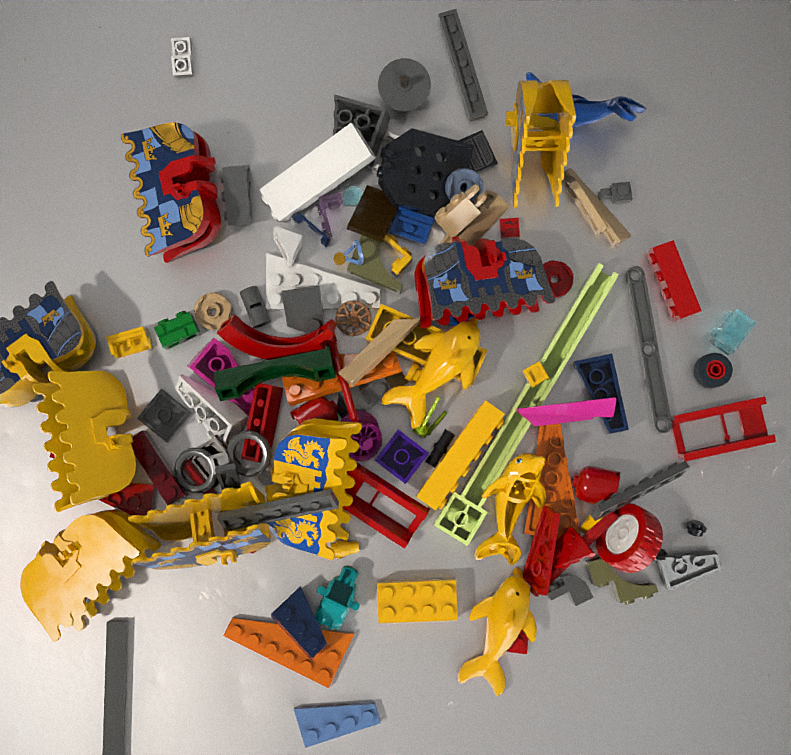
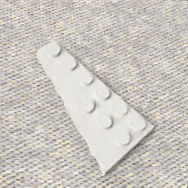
M266 253L267 310H284L282 290L320 286L323 310H338L340 305L350 300L360 301L368 309H379L380 289L296 262H294L292 267L288 268L284 258ZM351 304L346 305L347 309H352ZM354 304L355 309L361 307L360 305Z

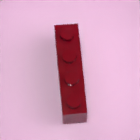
M142 430L134 435L133 443H131L134 455L167 506L176 504L189 495L188 492L176 480L175 472L149 432Z

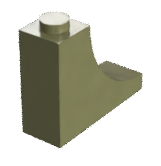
M361 235L359 243L363 252V264L349 263L347 272L400 294L403 284L391 277L381 262V242ZM357 247L351 259L359 260Z

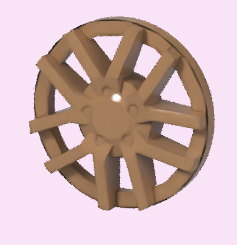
M350 300L340 305L336 312L335 320L338 328L344 334L356 336L366 332L370 326L371 313L362 302ZM351 304L352 310L348 311L346 305ZM354 304L360 305L361 307L355 310ZM344 307L346 313H339ZM364 308L366 312L360 315L359 312ZM368 315V322L362 318ZM338 317H346V320L339 321ZM360 322L366 325L364 329L359 325ZM340 324H346L345 329ZM349 325L353 326L352 332L347 331ZM355 326L361 331L354 332Z

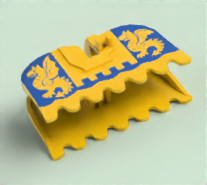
M317 418L304 420L278 443L274 454V467L270 473L271 481L276 483L266 486V502L332 489L339 501L338 509L267 523L271 533L281 543L333 560L335 552L327 546V542H333L336 538L344 541L348 540L349 532L342 528L341 524L348 523L351 519V515L344 511L343 506H349L353 502L352 496L347 494L345 489L352 488L355 485V480L347 474V471H353L357 467V462L350 458L349 453L356 452L359 449L358 442L353 440L351 435L358 434L361 431V423Z

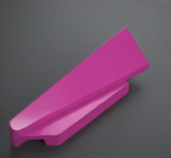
M612 397L516 408V412L526 418L533 426L592 420L593 417H614L617 399Z

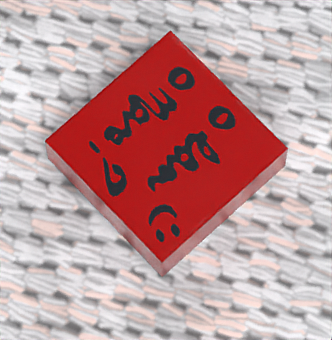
M519 218L499 219L500 239L520 237Z

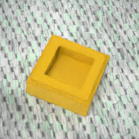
M540 361L522 371L531 388L549 378Z

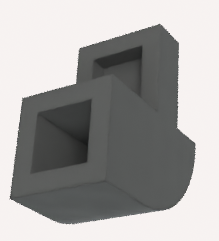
M561 574L559 577L562 583L555 582L549 585L548 598L550 600L568 593L572 603L578 606L594 598L586 582L573 574Z

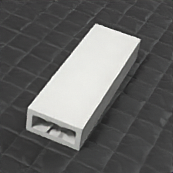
M350 123L259 189L263 194L261 198L266 205L271 207V214L274 219L286 223L293 215L306 209L376 159V156L358 127Z

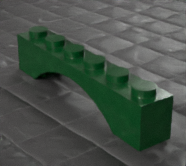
M330 348L214 371L215 390L219 400L225 401L240 398L254 386L280 377H302L315 382L336 378Z

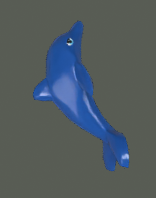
M526 73L527 81L537 80V82L543 83L533 73ZM572 94L576 112V120L572 127L589 125L612 113H615L624 120L633 121L637 117L634 112L643 113L646 108L639 102L624 96H618L605 101H588L584 97ZM557 113L538 114L539 116L558 121Z

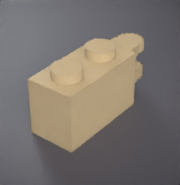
M473 185L465 193L462 191L460 194L454 195L446 207H442L437 211L434 217L436 222L451 238L455 237L481 214L478 207L486 200L487 195L481 193L473 201L470 200L479 191L480 187L478 185Z

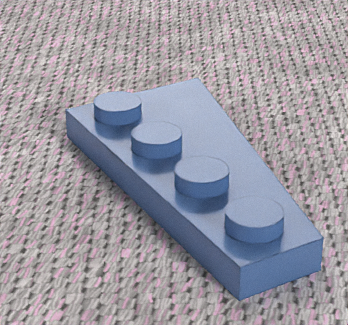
M375 702L294 708L305 748L381 723Z

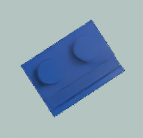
M398 207L390 234L426 245L434 218Z

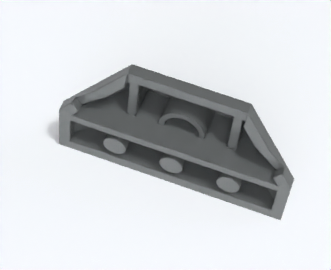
M402 371L401 373L351 387L350 392L356 411H370L382 402V397L389 389L406 385L409 381L405 379ZM339 391L337 401L339 410L336 412L343 419L349 413L343 392Z

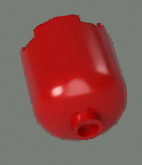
M322 396L303 403L292 410L290 415L299 424L304 420L313 418L338 421L336 411L339 408L333 400L329 401Z
M595 466L584 467L579 475L574 476L572 486L576 487L575 494L577 498L592 505H595L602 499L605 501L609 500L610 496L618 491L621 472Z

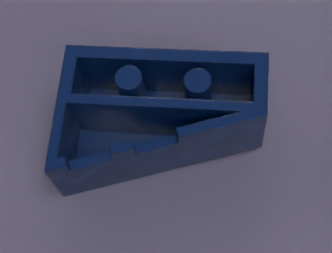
M300 586L271 613V617L312 660L327 643Z

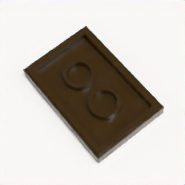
M367 185L347 225V230L383 243L398 207L390 204L382 190Z

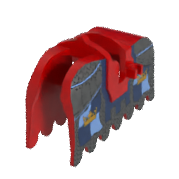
M455 236L452 237V243H442L432 247L419 260L414 272L420 327L422 329L429 328L432 320H437L441 326H446L450 322V316L456 317L459 323L466 322L469 313L481 321L486 317L487 310H490L495 318L503 316L504 308H508L512 315H518L521 313L522 305H525L529 312L537 313L540 310L537 296L542 297L543 302L546 304H553L555 302L541 256L534 246L520 239H506L495 242V240L482 238L477 240L474 246H469L465 239Z

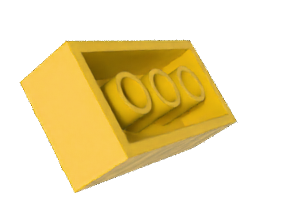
M455 578L377 581L378 623L458 620Z

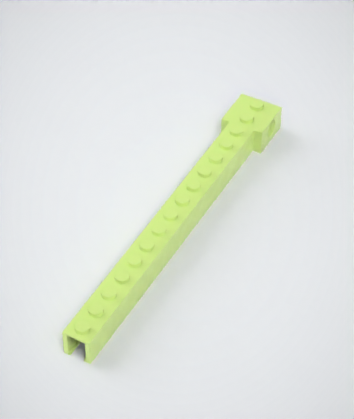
M600 263L594 267L539 360L549 378L532 388L528 381L526 382L505 417L504 423L496 432L460 495L455 492L451 493L433 524L466 546L469 545L488 513L481 508L487 499H483V492L500 477L531 424L526 418L516 412V408L541 406L619 275L613 272L609 276L602 272L603 265Z

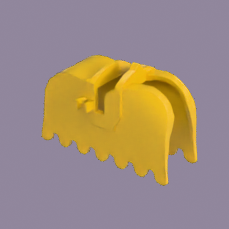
M50 371L48 372V379L52 383H34L32 385L33 391L36 394L44 396V401L39 402L36 406L37 411L48 416V419L40 424V429L43 433L51 435V439L43 445L44 450L55 455V458L47 463V469L58 474V479L52 481L50 486L54 492L62 494V498L54 503L56 513L77 505L103 499L108 495L119 492L130 484L135 475L136 460L131 445L133 443L132 434L107 436L108 427L119 426L126 419L131 418L125 389L121 382L108 372Z
M118 509L104 510L75 519L67 529L60 531L55 536L54 543L45 540L41 544L36 558L23 569L20 580L23 600L53 642L58 641L61 637L60 624L64 627L73 625L77 632L81 631L85 626L82 616L86 615L92 618L97 614L95 602L100 604L109 602L108 588L113 591H119L122 588L120 576L123 575L126 578L134 576L135 570L132 566V560L147 558L145 553L147 548L151 551H157L161 548L162 544L140 525L128 521L130 516L127 513ZM85 597L91 599L89 603H85Z

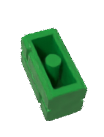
M181 311L175 314L176 318L171 320L168 318L158 322V326L154 327L164 349H170L201 335L191 312Z

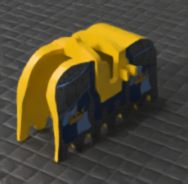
M49 281L45 285L46 294L43 297L35 293L29 297L30 305L28 308H24L21 305L15 306L13 308L14 317L12 320H8L5 317L0 318V404L6 407H20L27 404L38 395L33 391L32 385L34 383H49L48 377L40 369L46 363L51 371L74 372L87 363L93 355L96 346V336L79 310L73 296L69 295L63 299L53 281Z

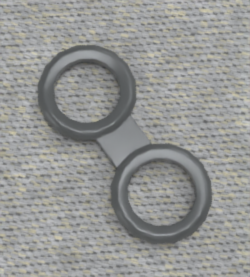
M251 430L241 431L230 440L227 451L214 455L198 447L183 451L175 462V478L186 491L204 493L211 489L217 481L215 466L235 463L239 475L245 477L257 476L263 473L270 464L272 456L271 447L266 438L260 433ZM243 439L255 440L262 449V461L256 468H245L236 459V446ZM190 456L202 457L209 466V477L202 485L191 484L183 474L184 462Z

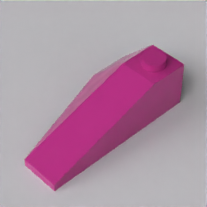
M213 338L196 354L186 367L215 389L214 371L239 367V365L236 363L230 350L216 338ZM251 388L240 398L230 399L229 401L235 403L249 416L254 389Z

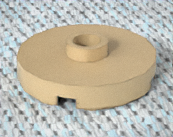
M212 292L202 295L196 301L194 315L197 323L204 329L211 331L219 330L221 324L232 316V306L229 300L222 294ZM212 309L217 310L215 315H211Z

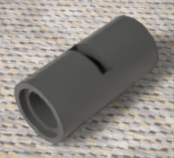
M252 286L240 291V296L253 328L269 324L271 320L258 287Z

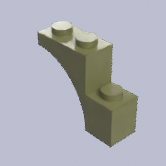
M600 556L584 561L591 584L597 585V587H604L609 585V581H611L616 601L623 603V605L634 603L636 598H651L653 593L658 592L656 584L652 582L638 584L625 581Z

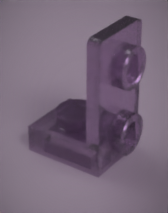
M341 192L319 197L320 204H316L319 216L323 215L324 222H321L323 232L328 233L329 238L333 236L325 209H337L343 204Z

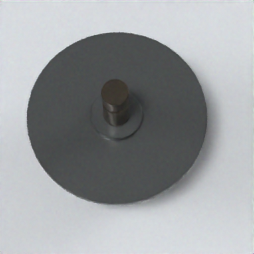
M401 58L390 62L384 67L378 80V90L382 100L387 106L397 111H412L420 107L428 98L431 89L430 76L425 67L419 62L408 58Z

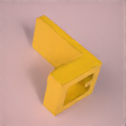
M386 234L384 242L402 257L401 259L397 258L391 265L393 267L391 273L398 278L412 263V253L406 247L401 248L394 236Z

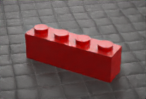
M674 240L651 248L648 251L647 258L650 265H653L655 269L654 276L656 281L660 282L662 287L661 294L663 299L668 302V312L671 318L678 321L701 312L702 310Z
M260 383L254 389L246 431L251 430L260 433L266 438L272 450L283 388ZM245 439L241 459L261 463L263 453L260 445L255 440Z

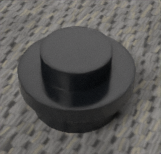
M697 520L688 522L686 526L687 532L697 537H702L707 530L704 524Z

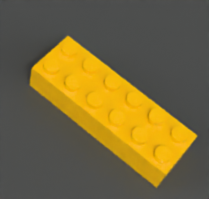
M381 304L366 336V342L371 343L394 319L415 318ZM418 324L391 353H396V355L424 367L432 350L415 349L414 344L423 336L446 332L432 325L427 329H422L420 324ZM480 346L473 357L475 369L473 380L469 387H472L488 351ZM460 374L453 378V380L462 383Z
M485 400L416 494V497L435 511L437 508L442 509L447 502L445 498L449 492L453 493L458 487L459 483H457V480L460 476H466L470 470L468 466L470 462L476 461L481 455L482 451H480L482 445H488L493 438L491 434L493 430L499 429L504 423L503 416L505 414Z

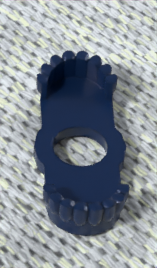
M301 213L293 215L291 219L297 222V224L304 222L321 237V244L325 248L329 245L330 238Z

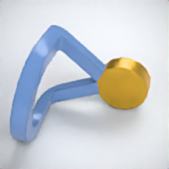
M353 241V245L344 254L341 252L336 253L333 257L334 263L336 265H343L347 261L362 265L364 258L359 241ZM355 246L358 250L359 260L346 257Z

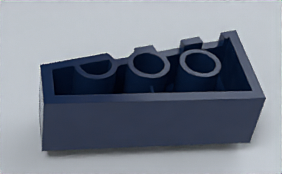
M607 354L573 361V365L591 400L612 397L617 399L614 417H599L607 434L629 430L613 355Z

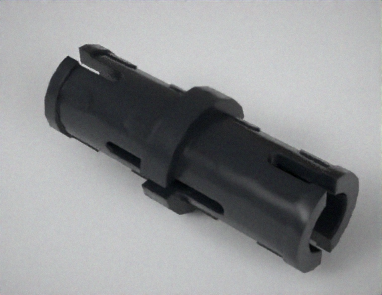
M445 429L438 442L434 443V448L425 462L436 468L443 454L447 453V448L455 435Z

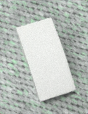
M171 38L173 76L192 75L191 38Z

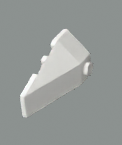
M183 374L179 376L175 389L187 407L193 408L197 415L196 420L198 423L202 422L208 430L206 434L209 439L218 435L228 446L233 436L243 430L248 415L235 403L229 400L220 401L217 393Z

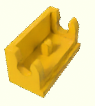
M144 326L106 336L111 355H114L115 359L153 349L148 329Z

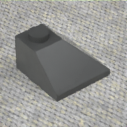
M320 286L281 291L288 327L309 333L325 324Z

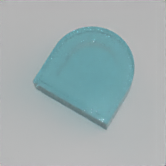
M351 186L344 191L343 206L357 207L362 196L359 188Z

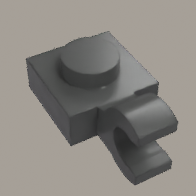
M630 182L612 183L610 188L600 189L598 199L612 198V204L631 202L633 200Z

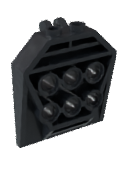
M411 128L389 142L385 147H382L380 153L382 163L381 166L379 165L376 174L379 177L378 184L392 206L436 215L440 208L446 207L450 203L445 191L447 178L453 171L459 168H469L474 145ZM415 148L420 149L421 156L416 155ZM437 153L442 156V162L437 160ZM412 166L416 167L418 171L417 175H414L412 173ZM433 172L438 174V181L433 178ZM466 184L461 185V190L465 189ZM408 185H411L414 188L413 194L409 193L407 189ZM430 190L435 193L434 199L429 196Z

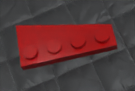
M543 506L523 570V579L540 595L548 596L560 513L550 506Z

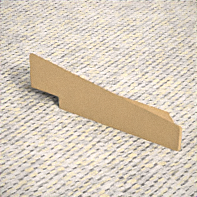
M571 168L564 171V180L561 181L596 235L604 232L613 247L630 238L631 234L581 178Z
M486 190L487 198L478 207L481 214L456 236H459L460 239H465L469 246H474L476 241L509 208V205L499 194ZM447 234L440 244L452 243V238Z
M394 319L353 359L351 364L342 369L338 374L353 387L420 324V319Z

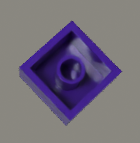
M398 429L374 461L406 484L428 456L429 452Z

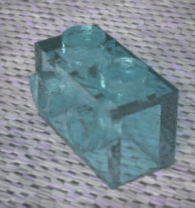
M739 309L732 312L728 311L722 318L724 321L720 327L717 326L710 334L712 338L709 342L726 355L735 352L756 324L755 321Z

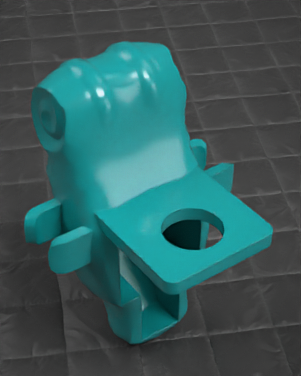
M348 565L343 566L340 574L330 581L327 588L322 586L317 588L316 592L323 595L315 615L316 621L320 625H325L329 629L339 630L348 614V610L350 608L355 611L359 609L360 604L353 601L357 590L355 582L358 577V571Z

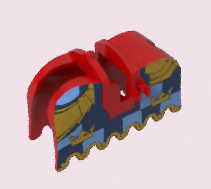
M176 122L164 123L139 131L121 134L122 142L132 145L131 150L125 154V159L130 163L136 164V167L130 171L129 178L140 183L139 187L134 189L133 196L137 200H143V205L137 209L138 217L147 219V224L141 228V234L144 237H151V242L145 247V255L150 257L166 251L163 254L164 262L169 263L210 244L220 230L221 216L216 199H218L217 186L209 182L210 173L215 171L214 165L216 162L215 158L211 157L206 140L186 125Z

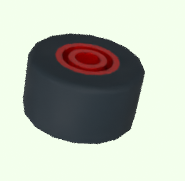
M711 353L697 360L693 372L695 379L700 385L706 388H716L725 385L730 380L733 368L726 356L719 353Z

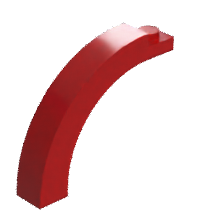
M234 314L221 324L217 334L231 346L244 353L261 359L273 360L325 349L327 341L335 335L337 323L331 319L317 330L302 336L276 337L253 329Z

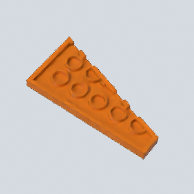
M232 617L223 636L329 688L354 633L321 629L327 645L312 660L275 622Z

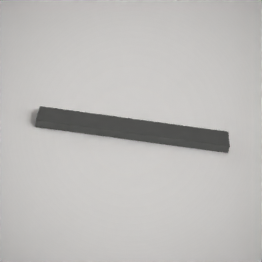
M128 621L106 622L102 755H124Z

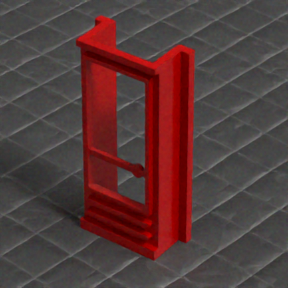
M765 396L673 416L674 420H672L671 429L678 458H683L684 462L776 442L775 434L768 435L761 405L767 404ZM738 411L744 439L730 442L723 414ZM720 415L726 443L686 451L679 423Z
M357 462L356 469L347 471V474L355 480V485L352 488L345 489V492L352 496L353 502L349 506H343V509L405 549L414 532L428 515L430 508L425 507ZM364 482L378 490L370 503L356 495ZM380 492L416 515L408 529L372 506Z

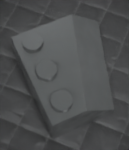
M334 94L333 135L350 123H353L358 127L371 150L377 156L390 121L387 109ZM375 159L367 164L365 168L372 169Z

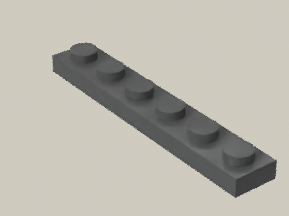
M457 9L439 13L438 18L469 120L487 116L488 111Z
M684 461L680 464L675 462L666 471L659 470L652 478L646 477L638 485L632 484L628 486L623 493L616 492L610 496L609 500H600L594 505L595 509L590 515L596 521L676 480L690 466Z
M332 489L220 512L218 513L217 520L225 531H231L259 523H270L338 509L339 501Z

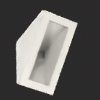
M274 227L273 238L288 268L293 266L302 246V235L280 227Z

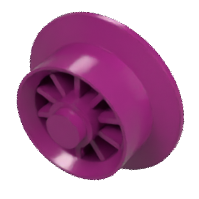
M356 411L359 418L358 423H361L362 428L358 434H352L351 438L358 442L359 449L356 452L349 453V456L355 459L356 462H363L373 458L379 451L382 444V433L376 418L366 411ZM349 414L341 422H351Z

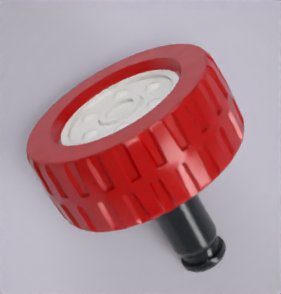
M629 503L614 511L618 515V519L596 540V549L601 559L610 566L625 573L641 571L653 561L658 564L656 556L667 555V552L661 549L663 530L658 518L636 504Z

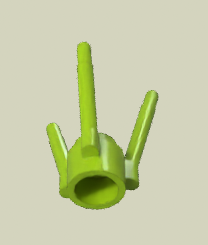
M439 396L436 397L421 426L412 429L413 433L426 438L427 434L431 435L433 429L447 414L444 411L431 426L428 423L440 400Z

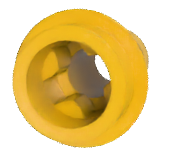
M335 540L334 543H330V548L335 552L334 558H337V560L359 552L358 541Z

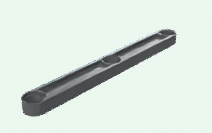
M634 266L627 271L626 282L653 429L657 433H667L672 428V420L644 270L639 266ZM636 270L639 272V280L631 278V271ZM646 344L651 345L654 349L651 355L644 352ZM660 419L667 422L665 430H660L657 426Z

